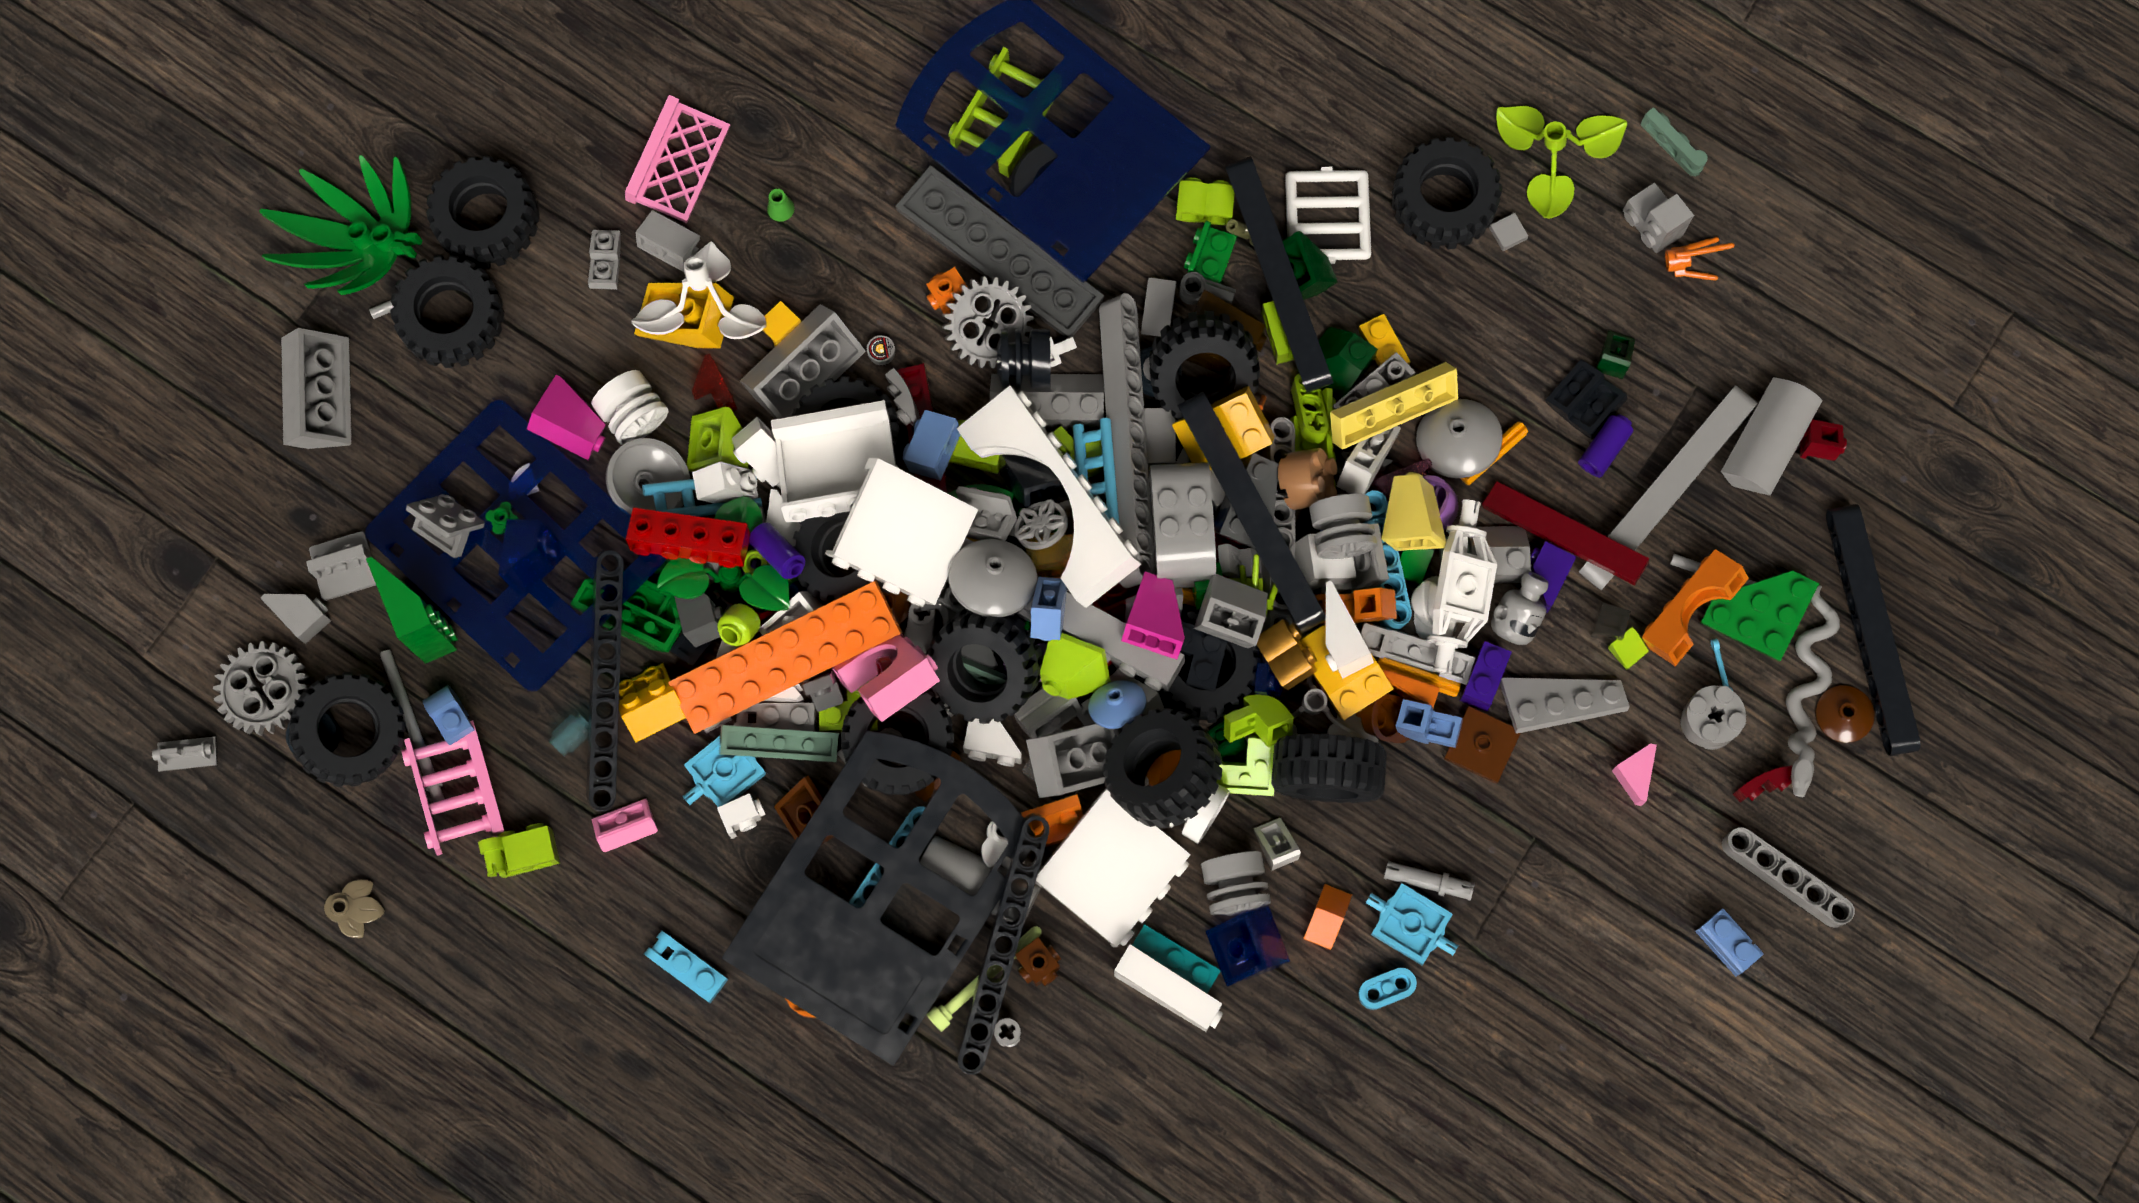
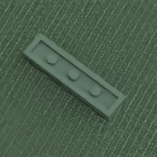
M721 725L719 754L836 762L839 733Z

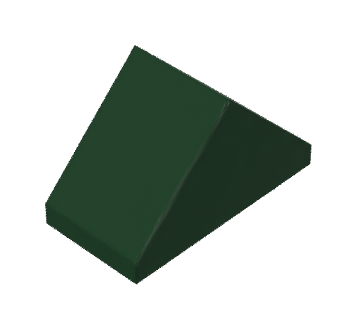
M1608 330L1596 369L1603 374L1623 379L1631 364L1635 339Z

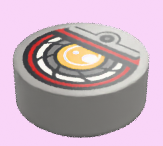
M883 335L873 337L867 344L869 359L877 365L890 363L895 356L893 341Z

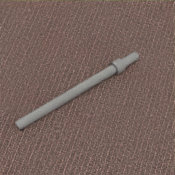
M391 650L382 651L380 657L393 693L397 697V704L402 707L404 713L402 717L413 748L423 747L425 743ZM430 757L418 760L424 776L435 773ZM442 783L425 787V790L430 792L433 803L445 799L441 790Z

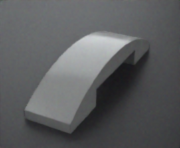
M1364 622L1360 634L1372 656L1382 659L1385 657L1467 685L1475 656L1455 649L1452 674L1434 672L1433 668L1438 646L1414 635Z

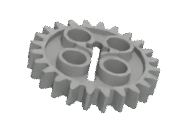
M981 276L979 285L974 279H970L971 288L968 289L965 285L961 284V295L952 292V296L956 300L955 303L946 302L945 304L951 309V313L942 314L943 317L949 319V323L942 325V328L950 330L951 333L944 338L945 340L955 341L950 347L952 351L961 349L958 358L963 359L969 355L967 363L970 365L978 359V367L983 368L986 361H988L989 366L995 368L997 348L989 346V338L996 333L1001 336V330H1008V342H1015V329H1020L1022 341H1029V338L1025 336V332H1030L1033 328L1027 326V322L1033 320L1034 317L1026 315L1025 312L1031 308V305H1022L1026 295L1016 296L1017 286H1013L1008 290L1009 281L1003 280L999 286L998 277L994 276L990 284H988L985 276ZM980 296H984L987 299V307L983 311H977L975 308V301ZM996 299H999L1000 302L992 313L994 302ZM1009 307L1013 313L1010 321L1003 323L1000 318L1001 311ZM990 318L994 322L993 326L986 327L982 323L983 319ZM968 322H973L976 326V332L971 337H966L963 333V328ZM984 332L982 337V343L978 346L977 340L981 337L982 333Z
M264 641L260 642L259 649L252 643H249L248 652H245L240 647L237 648L239 656L235 658L229 654L228 658L231 664L229 666L225 664L220 665L225 671L224 675H215L221 681L220 685L213 686L215 691L221 693L213 698L215 702L222 704L217 709L218 712L226 714L224 720L228 723L234 722L233 727L237 730L244 726V732L247 734H251L253 729H255L256 734L262 736L264 728L269 733L274 734L275 725H278L283 730L286 729L284 720L291 719L294 707L302 692H306L309 689L307 685L302 684V682L309 679V676L305 673H300L304 670L305 666L302 663H296L299 658L294 653L289 655L290 650L286 647L279 650V646L276 643H272L269 649ZM273 663L272 671L267 675H263L264 666ZM250 667H253L256 678L264 684L262 686L263 691L274 705L273 710H270L267 699L259 693L261 690L260 686L252 677L249 671ZM247 678L246 686L238 690L237 683L239 680ZM286 687L285 696L281 699H276V692L280 688ZM260 702V709L256 713L250 714L252 704Z

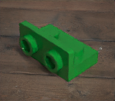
M1205 221L1203 229L1198 227L1193 243L1197 244L1194 254L1188 253L1184 268L1188 269V273L1198 272L1205 279L1221 284L1236 244L1237 236L1211 228V222Z

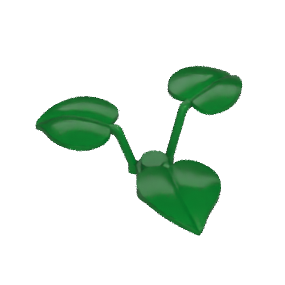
M742 496L723 504L715 514V519L747 523L750 534L755 527L763 523L761 510L750 497ZM678 558L670 560L665 565L657 583V590L660 592H665L678 598L693 599L703 595L709 586L707 574H709L715 583L719 582L720 588L728 594H734L739 591L743 600L754 607L771 611H785L790 608L788 579H784L770 565L759 566L754 570L753 575L746 573L742 576L739 566L734 568L722 566L718 574H716L710 568H704V564L694 563L690 559Z

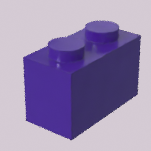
M1484 641L1460 701L1487 712L1493 702L1512 652Z

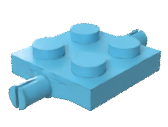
M719 736L684 764L693 776L696 786L683 795V798L691 805L704 794L712 799L717 807H720L737 799L764 777L766 772L758 764L756 757L719 754Z
M1401 883L1395 895L1387 902L1373 893L1370 894L1366 901V904L1380 911L1379 921L1371 935L1421 966L1426 961L1430 952L1437 948V946L1452 956L1459 946L1444 937L1445 927L1453 914Z

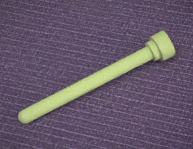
M1032 927L1019 939L1016 953L1041 936L1042 931L1040 927ZM993 965L988 968L987 976L993 979L1003 968L999 965ZM979 975L946 1005L943 1006L941 1004L938 1008L934 1006L926 1014L941 1032L950 1025L949 1021L953 1018L952 1014L974 995Z

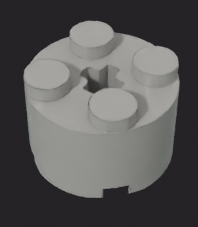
M1708 686L1697 691L1687 701L1682 711L1680 724L1684 735L1691 743L1704 747V749L1715 750L1726 746L1740 734L1746 725V710L1740 697L1727 686ZM1710 713L1711 715H1716L1718 720H1710L1708 715Z

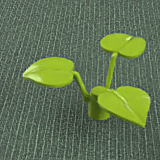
M1516 106L1498 107L1497 128L1506 145L1516 150H1527L1532 146L1534 139L1540 141L1544 138L1546 148L1552 153L1551 176L1546 174L1538 175L1530 181L1527 188V198L1530 205L1543 218L1547 219L1562 214L1569 207L1574 197V184L1571 178L1568 176L1556 177L1557 151L1562 150L1566 146L1567 138L1577 146L1584 145L1587 155L1599 159L1606 158L1614 154L1619 148L1627 128L1626 120L1613 116H1593L1584 119L1576 128V134L1580 139L1578 140L1571 134L1570 130H1566V127L1561 122H1550L1544 128L1543 115L1533 107Z

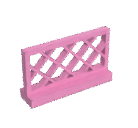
M669 95L626 188L625 200L635 205L638 202L687 223L728 133L730 124L681 104L678 98ZM681 113L692 116L696 125L682 130L678 122ZM713 125L722 129L719 137L707 141L702 128ZM676 126L678 132L673 133ZM699 130L703 143L689 147L684 135ZM681 137L685 149L671 154L667 146L669 140ZM715 144L713 150H711L710 146ZM706 147L710 156L708 161L696 165L691 152ZM664 151H665L666 154H667V156L662 157V155H663V153H664ZM688 154L693 167L678 172L673 159ZM670 161L674 173L660 178L656 170L658 164ZM704 168L703 173L701 175L699 170ZM695 172L699 180L698 184L686 189L681 176ZM653 175H655L656 180L651 181ZM677 178L682 191L667 196L662 183ZM659 185L663 194V198L655 201L644 197L647 189ZM694 192L690 200L688 194ZM685 196L688 203L685 213L674 210L670 201Z

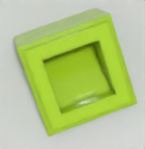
M1633 627L1628 629L1608 647L1609 651L1626 670L1649 652Z

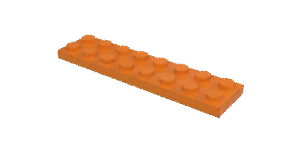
M875 580L669 681L668 684L673 686L681 702L680 707L693 733L696 734L901 634L902 631Z

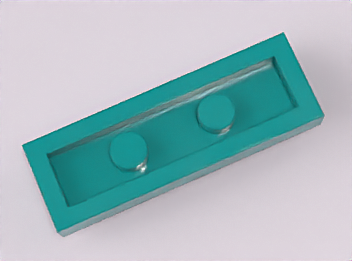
M1145 924L1132 946L1207 994L1221 972L1218 968Z

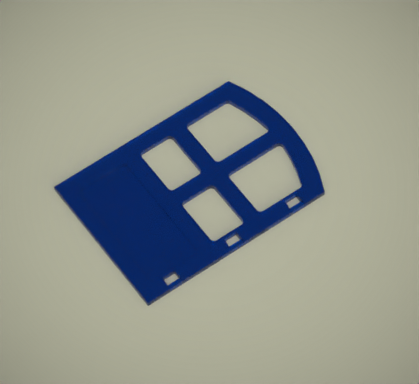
M1007 0L976 17L953 35L930 59L915 80L896 122V128L1082 283L1095 272L1210 150L1209 144L1031 0ZM1019 22L1026 24L1064 55V59L1025 98L1016 94L970 56V53L982 43ZM953 71L961 74L1008 113V117L970 156H964L924 123V118L932 101L949 74ZM1085 73L1112 94L1114 99L1076 138H1070L1044 117L1043 112L1079 74ZM1029 131L1052 149L1058 157L1020 197H1014L989 177L986 171L1024 132ZM928 134L939 142L934 149L922 140ZM992 187L1003 195L999 202L987 194ZM1057 241L1068 249L1064 257L1051 247Z

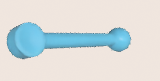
M1717 638L1711 639V647L1715 653L1722 684L1729 687L1720 653L1719 640Z

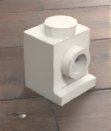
M750 794L717 807L727 833L732 839L737 837L735 831L740 829L741 832H745L756 827V822L762 820L761 817L766 815L760 800H753Z

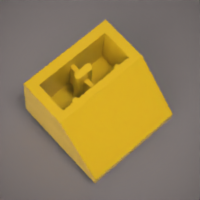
M663 663L658 666L649 667L642 674L619 683V712L635 743L686 718L673 686L668 684L671 678Z

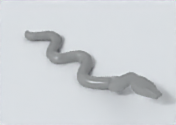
M1818 585L1811 602L1824 616L1826 623L1823 626L1803 632L1798 636L1795 644L1798 657L1816 672L1817 678L1812 682L1791 689L1785 701L1788 713L1798 729V732L1791 734L1788 739V747L1799 755L1791 771L1793 794L1798 797H1805L1812 781L1815 752L1808 743L1812 742L1817 734L1814 724L1803 710L1801 701L1804 698L1821 694L1832 683L1831 668L1811 651V645L1814 642L1833 636L1840 628V619L1837 612L1820 596L1821 585Z

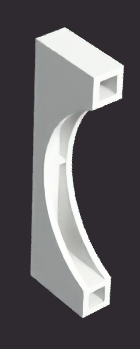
M1009 386L956 429L970 449L981 458L1003 454L1027 457L1046 465L1059 478L1068 495L1074 520L1072 550L1061 580L1074 599L1087 608L1141 565L1135 556L1139 551L1129 539L1125 541L1120 533L1123 532V529L1113 517L1110 519L1105 514V511L1108 510L1107 506L1099 496L1093 497L1089 490L1093 488L1083 474L1078 476L1074 469L1077 467V464L1068 453L1063 455L1059 448L1062 446V443L1053 432L1048 434L1044 428L1047 422L1038 411L1033 413L1029 407L1033 404L1023 390L1018 393Z

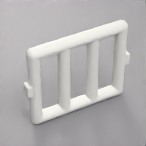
M1321 167V171L1287 172L1285 175L1287 238L1297 231H1301L1303 234L1359 233L1360 248L1320 250L1329 258L1331 264H1335L1336 260L1369 259L1371 257L1368 172L1365 170H1332V167ZM1296 182H1358V196L1297 197ZM1358 207L1359 222L1298 223L1297 208Z

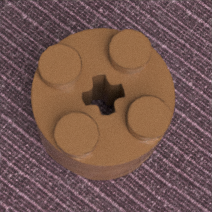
M1313 448L1284 454L1286 458L1280 459L1278 466L1280 490L1286 489L1288 498H1284L1290 509L1309 508V506L1319 500L1337 496L1334 484L1337 464L1334 458H1328L1323 449Z

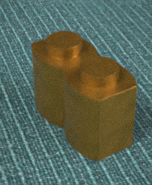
M1282 619L1260 634L1257 646L1281 686L1289 690L1317 672L1314 665L1317 659L1309 647L1304 649L1299 640L1303 635L1294 622L1289 624Z

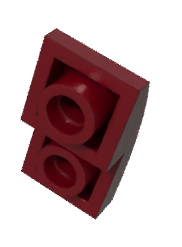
M1785 766L1765 772L1747 782L1733 795L1741 803L1747 797L1753 801L1765 789L1769 793L1776 788L1782 792L1792 783V766Z

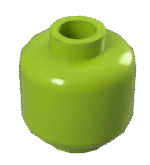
M741 603L729 607L717 623V630L721 639L726 644L736 647L749 643L761 627L760 618L755 610Z

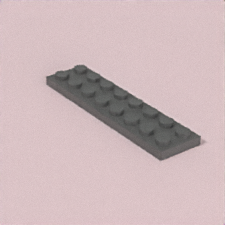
M931 165L895 206L896 211L981 275L985 276L989 281L994 276L998 277L999 286L1003 280L1009 281L1008 290L1013 286H1017L1016 296L1026 295L1022 305H1031L1030 312L1066 339L1076 334L1104 300L1102 293Z

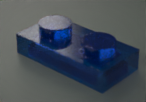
M1258 663L1254 692L1260 695L1271 696L1275 699L1281 697L1283 687L1275 677L1269 664Z

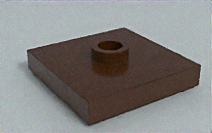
M1468 706L1462 718L1463 722L1456 748H1448L1444 760L1497 784L1521 733L1516 734L1513 726Z

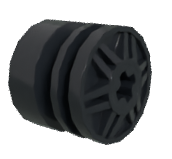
M1015 329V342H1008V330H1001V336L997 345V374L1002 383V389L1009 387V376H1016V389H1021L1023 376H1029L1032 388H1051L1050 329H1031L1028 342L1022 341L1020 329Z

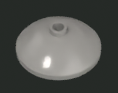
M1458 399L1425 414L1417 429V449L1424 463L1436 473L1451 478L1471 477L1486 470L1498 457L1502 447L1501 425L1495 414L1483 404L1468 399ZM1456 427H1462L1463 431L1455 432L1454 429Z
M650 438L635 439L623 444L612 455L606 469L608 492L617 507L630 517L633 507L656 511L653 495L644 496L639 482L653 484L690 479L689 470L680 454L668 444ZM681 492L665 494L667 509L681 508L684 505Z
M983 539L966 545L955 555L949 570V585L957 601L969 611L986 617H1005L1020 611L1031 601L1037 584V572L1031 558L1018 546L998 539ZM990 566H997L999 568L993 569Z

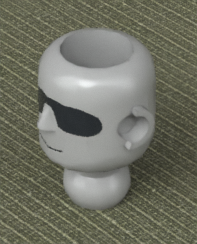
M1528 572L1522 577V587L1520 590L1512 589L1503 595L1494 610L1491 620L1492 630L1498 636L1517 645H1527L1534 639L1547 612L1544 603L1539 598L1547 591L1548 581L1533 572Z

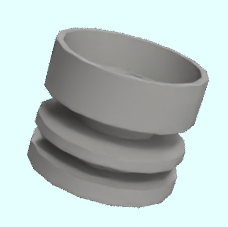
M1343 494L1319 500L1309 506L1313 528L1323 530L1314 536L1315 543L1319 544L1316 547L1319 558H1351L1378 547L1376 537L1372 536L1375 533L1374 525L1364 523L1372 518L1369 496L1364 494Z
M1261 852L1230 854L1201 863L1204 884L1218 885L1219 889L1207 894L1208 900H1221L1209 906L1211 915H1240L1253 912L1271 903L1270 894H1256L1268 889V883L1253 881V878L1265 873Z

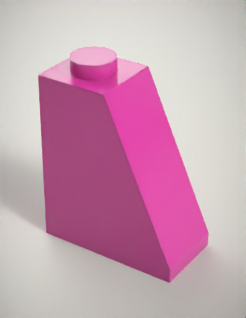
M555 375L533 410L527 430L586 460L590 458L593 451H600L606 437L602 436L605 423L560 376Z
M1145 571L1121 641L1177 660L1185 636L1173 580L1157 578L1156 574Z

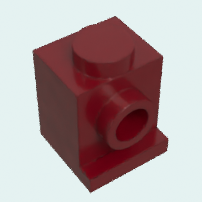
M1812 419L1799 443L1800 458L1806 459L1807 456L1835 461L1840 454L1844 453L1847 445V439L1843 433V425Z

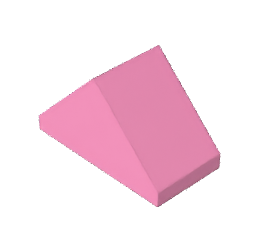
M1649 744L1612 770L1634 804L1642 806L1647 801L1656 744Z

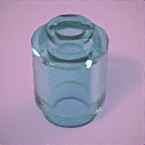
M570 714L551 733L553 736L548 741L565 757L569 752L573 753L588 738L589 723L580 714L576 717Z

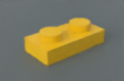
M1384 314L1359 325L1358 330L1363 339L1378 349L1375 358L1378 366L1382 365L1396 352L1410 365L1409 357Z

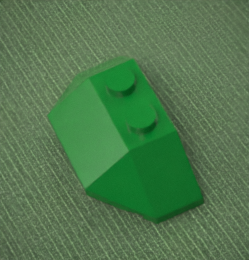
M627 570L623 571L621 635L651 650L668 653L682 630L675 597L658 591L656 584ZM593 578L584 580L570 603L571 606L591 619ZM606 584L601 588L600 596L602 599L608 601L615 596V588L611 584ZM609 613L601 616L599 624L610 629L614 625V618Z

